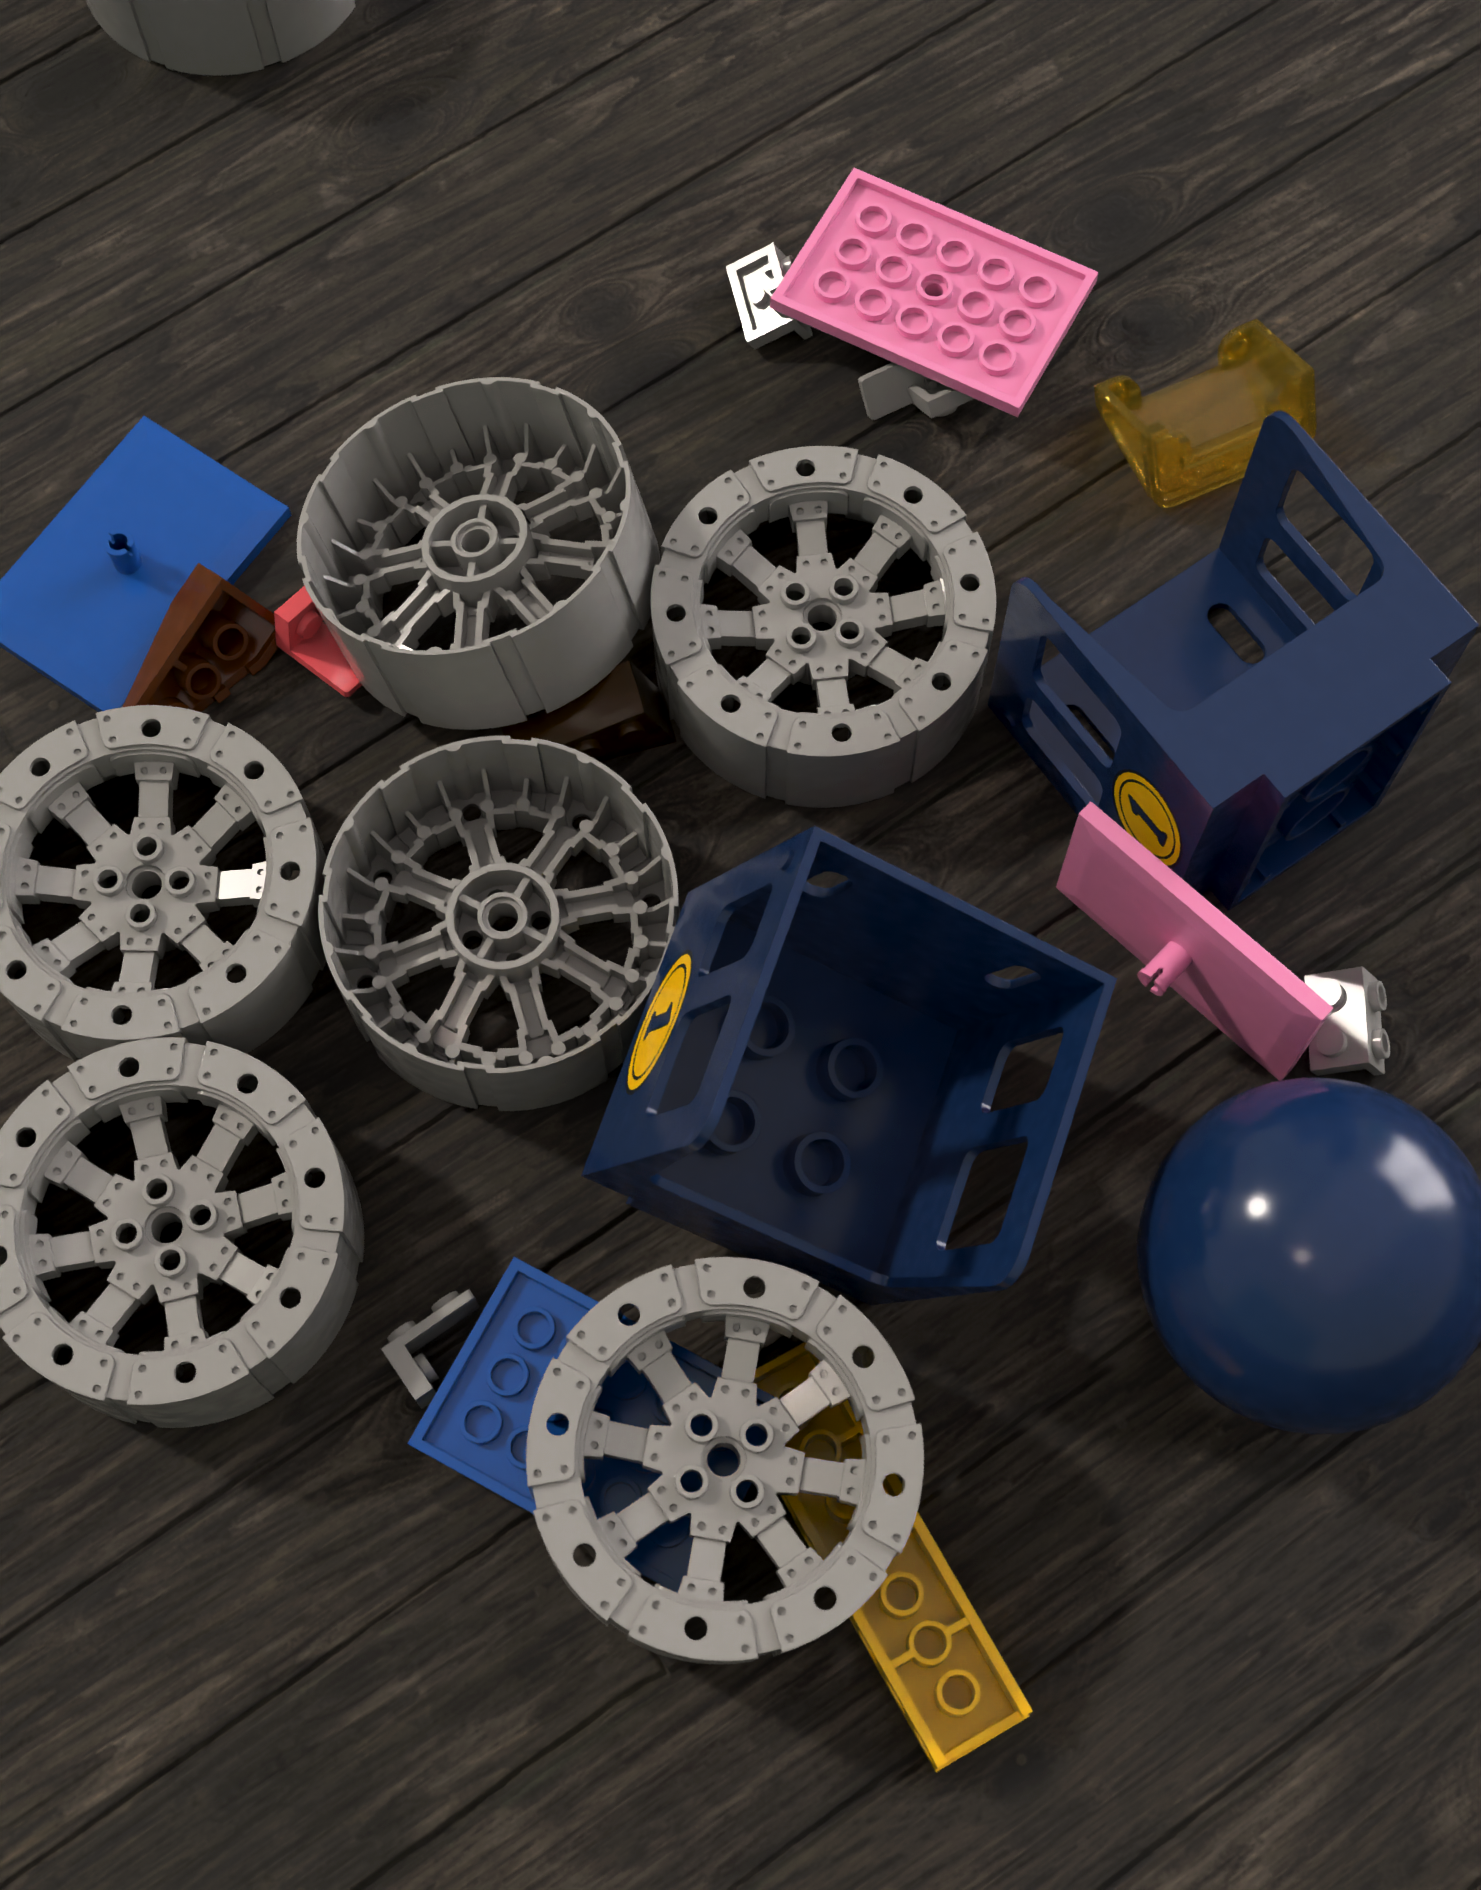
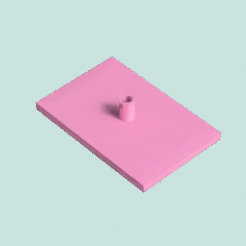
M853 168L771 296L770 308L1018 417L1096 284L1098 272Z
M1090 802L1078 814L1056 888L1146 965L1137 973V976L1145 987L1156 978L1153 982L1155 985L1150 989L1153 994L1162 996L1170 986L1276 1079L1282 1081L1302 1056L1333 1010V1007L1093 802Z

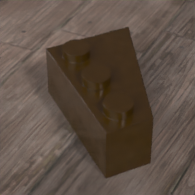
M629 660L618 664L597 685L568 704L549 713L545 709L526 715L527 721L501 727L503 735L510 736L511 739L531 741V738L548 740L578 750L599 762L677 742L660 689Z

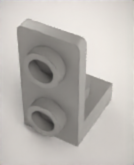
M470 1289L460 1295L457 1291H453L443 1296L431 1307L433 1311L431 1315L418 1324H415L414 1321H409L401 1325L388 1336L387 1339L390 1343L381 1348L421 1409L430 1404L436 1392L431 1384L438 1380L439 1377L422 1352L414 1358L411 1354L479 1308V1304Z

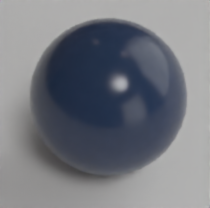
M1297 1078L1267 1083L1226 1099L1193 1123L1175 1142L1160 1163L1147 1191L1141 1210L1137 1237V1270L1143 1300L1156 1333L1174 1362L1195 1385L1221 1405L1257 1423L1283 1431L1304 1434H1342L1370 1429L1389 1423L1417 1409L1449 1384L1465 1366L1481 1341V1181L1465 1154L1435 1122L1401 1099L1367 1085L1331 1078Z

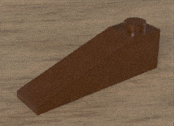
M198 563L171 602L123 707L162 705L202 712L215 701L220 704L231 695L230 688L247 674L254 676L266 666L277 650L274 614L228 581Z

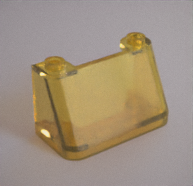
M1258 319L1235 327L1222 338L1218 347L1217 367L1147 396L1141 397L1139 385L1129 376H1116L1094 385L1095 402L1098 412L1145 493L1159 507L1169 508L1243 478L1263 421L1268 415L1277 410L1291 415L1312 439H1314L1316 434L1314 369Z

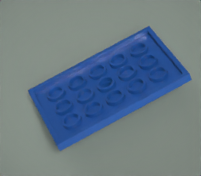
M143 416L0 580V647L97 712L123 707L171 602L198 563L202 564L233 585L291 516L289 507L146 416Z
M513 1257L407 1444L534 1515L533 1510H537L535 1499H532L528 1488L526 1471L527 1434L534 1400L552 1358L557 1359L566 1346V1336L599 1302ZM624 1315L620 1321L627 1326L637 1323ZM670 1341L673 1347L671 1353L691 1384L696 1382L708 1397H712L717 1378H721L722 1368ZM628 1360L623 1363L612 1378L609 1375L606 1377L601 1385L602 1393L594 1411L610 1416V1421L649 1429L650 1425L670 1426L662 1410V1401L644 1374H638ZM757 1387V1406L775 1398L773 1395ZM554 1414L547 1421L548 1431L555 1436L565 1434L569 1428V1421L562 1414ZM699 1416L691 1421V1430L698 1436H706L712 1430V1423L705 1416ZM752 1426L746 1431V1439L753 1446H761L767 1440L766 1434L758 1426ZM719 1447L708 1454L707 1464L714 1474L725 1477L737 1471L738 1458L732 1450ZM603 1456V1460L584 1458L585 1482L581 1484L584 1497L589 1496L596 1518L599 1519L613 1511L618 1514L647 1494V1488L661 1474L642 1468L643 1464ZM690 1471L681 1477V1486L687 1492L693 1493L702 1487L696 1472ZM745 1481L736 1488L737 1497L741 1501H744L753 1483ZM685 1516L672 1524L666 1522L637 1542V1548L625 1560L638 1570L641 1575L678 1593L682 1577L687 1576L693 1538L689 1537L690 1518Z

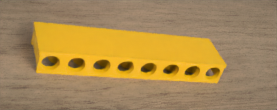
M803 1342L757 1368L753 1384H757V1387L781 1399L807 1380L810 1371L820 1361L804 1348L806 1343ZM846 1400L832 1409L829 1406L811 1418L799 1427L800 1431L785 1445V1447L804 1452V1457L843 1463L845 1459H862L860 1438L864 1433L861 1421H856L850 1403ZM889 1474L883 1480V1489L888 1495L897 1496L902 1492V1483L896 1474ZM801 1492L797 1496L780 1495L808 1546H811L823 1560L839 1542H844L850 1532L846 1528L855 1507L839 1503L837 1498ZM917 1511L914 1525L902 1553L893 1558L885 1571L889 1575L868 1601L852 1614L849 1619L935 1772H938L1028 1718L1029 1713L1033 1712Z

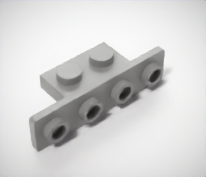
M893 362L858 379L867 416L872 420L879 419L911 403L930 418L942 417L953 413L958 406L975 399Z

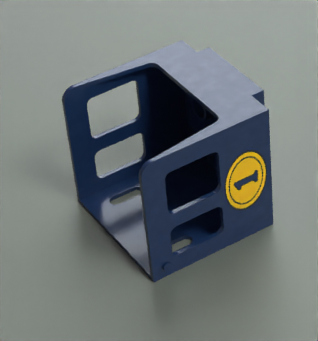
M1277 410L1268 415L1263 421L1219 548L1090 634L1053 602L1032 579L1022 577L1012 584L988 706L1077 815L1090 802H1093L1199 894L1202 895L1210 889L1227 911H1230L1380 805L1452 683L1448 678L1479 624L1301 425L1288 413ZM1297 470L1306 477L1364 542L1373 556V565L1358 595H1355L1285 515L1283 505ZM1270 539L1280 547L1335 610L1318 623H1313L1266 568L1263 556ZM1214 608L1227 609L1261 647L1264 658L1258 663L1244 662L1210 624L1207 613ZM1048 638L1059 650L1060 654L1041 666ZM1069 708L1081 713L1113 753V760L1108 757Z
M813 826L688 892L581 1176L627 1196L626 1204L749 1259L771 1262L799 1271L826 1286L869 1305L1005 1290L1016 1282L1028 1262L1117 978L821 828ZM822 872H835L849 879L832 888H821L806 881ZM1011 966H1021L1035 971V973L1014 980L1000 978L992 974ZM1063 1033L1055 1063L1042 1096L1033 1102L990 1112L998 1083L1010 1052L1016 1046ZM1028 1142L1006 1216L997 1238L989 1244L945 1250L975 1158L983 1151Z

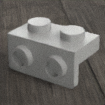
M1363 966L1305 975V984L1333 1007V1010L1309 1044L1310 1071L1317 1076L1362 1069L1368 1070L1373 1075L1385 1074L1384 1059L1390 1056V1042L1388 1034L1382 1028L1381 1011L1387 1007L1383 983L1378 981Z

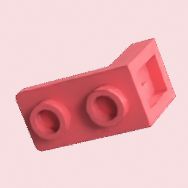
M303 586L274 612L276 646L341 695L350 697L362 684L352 671L327 625L322 622L323 618L305 586Z

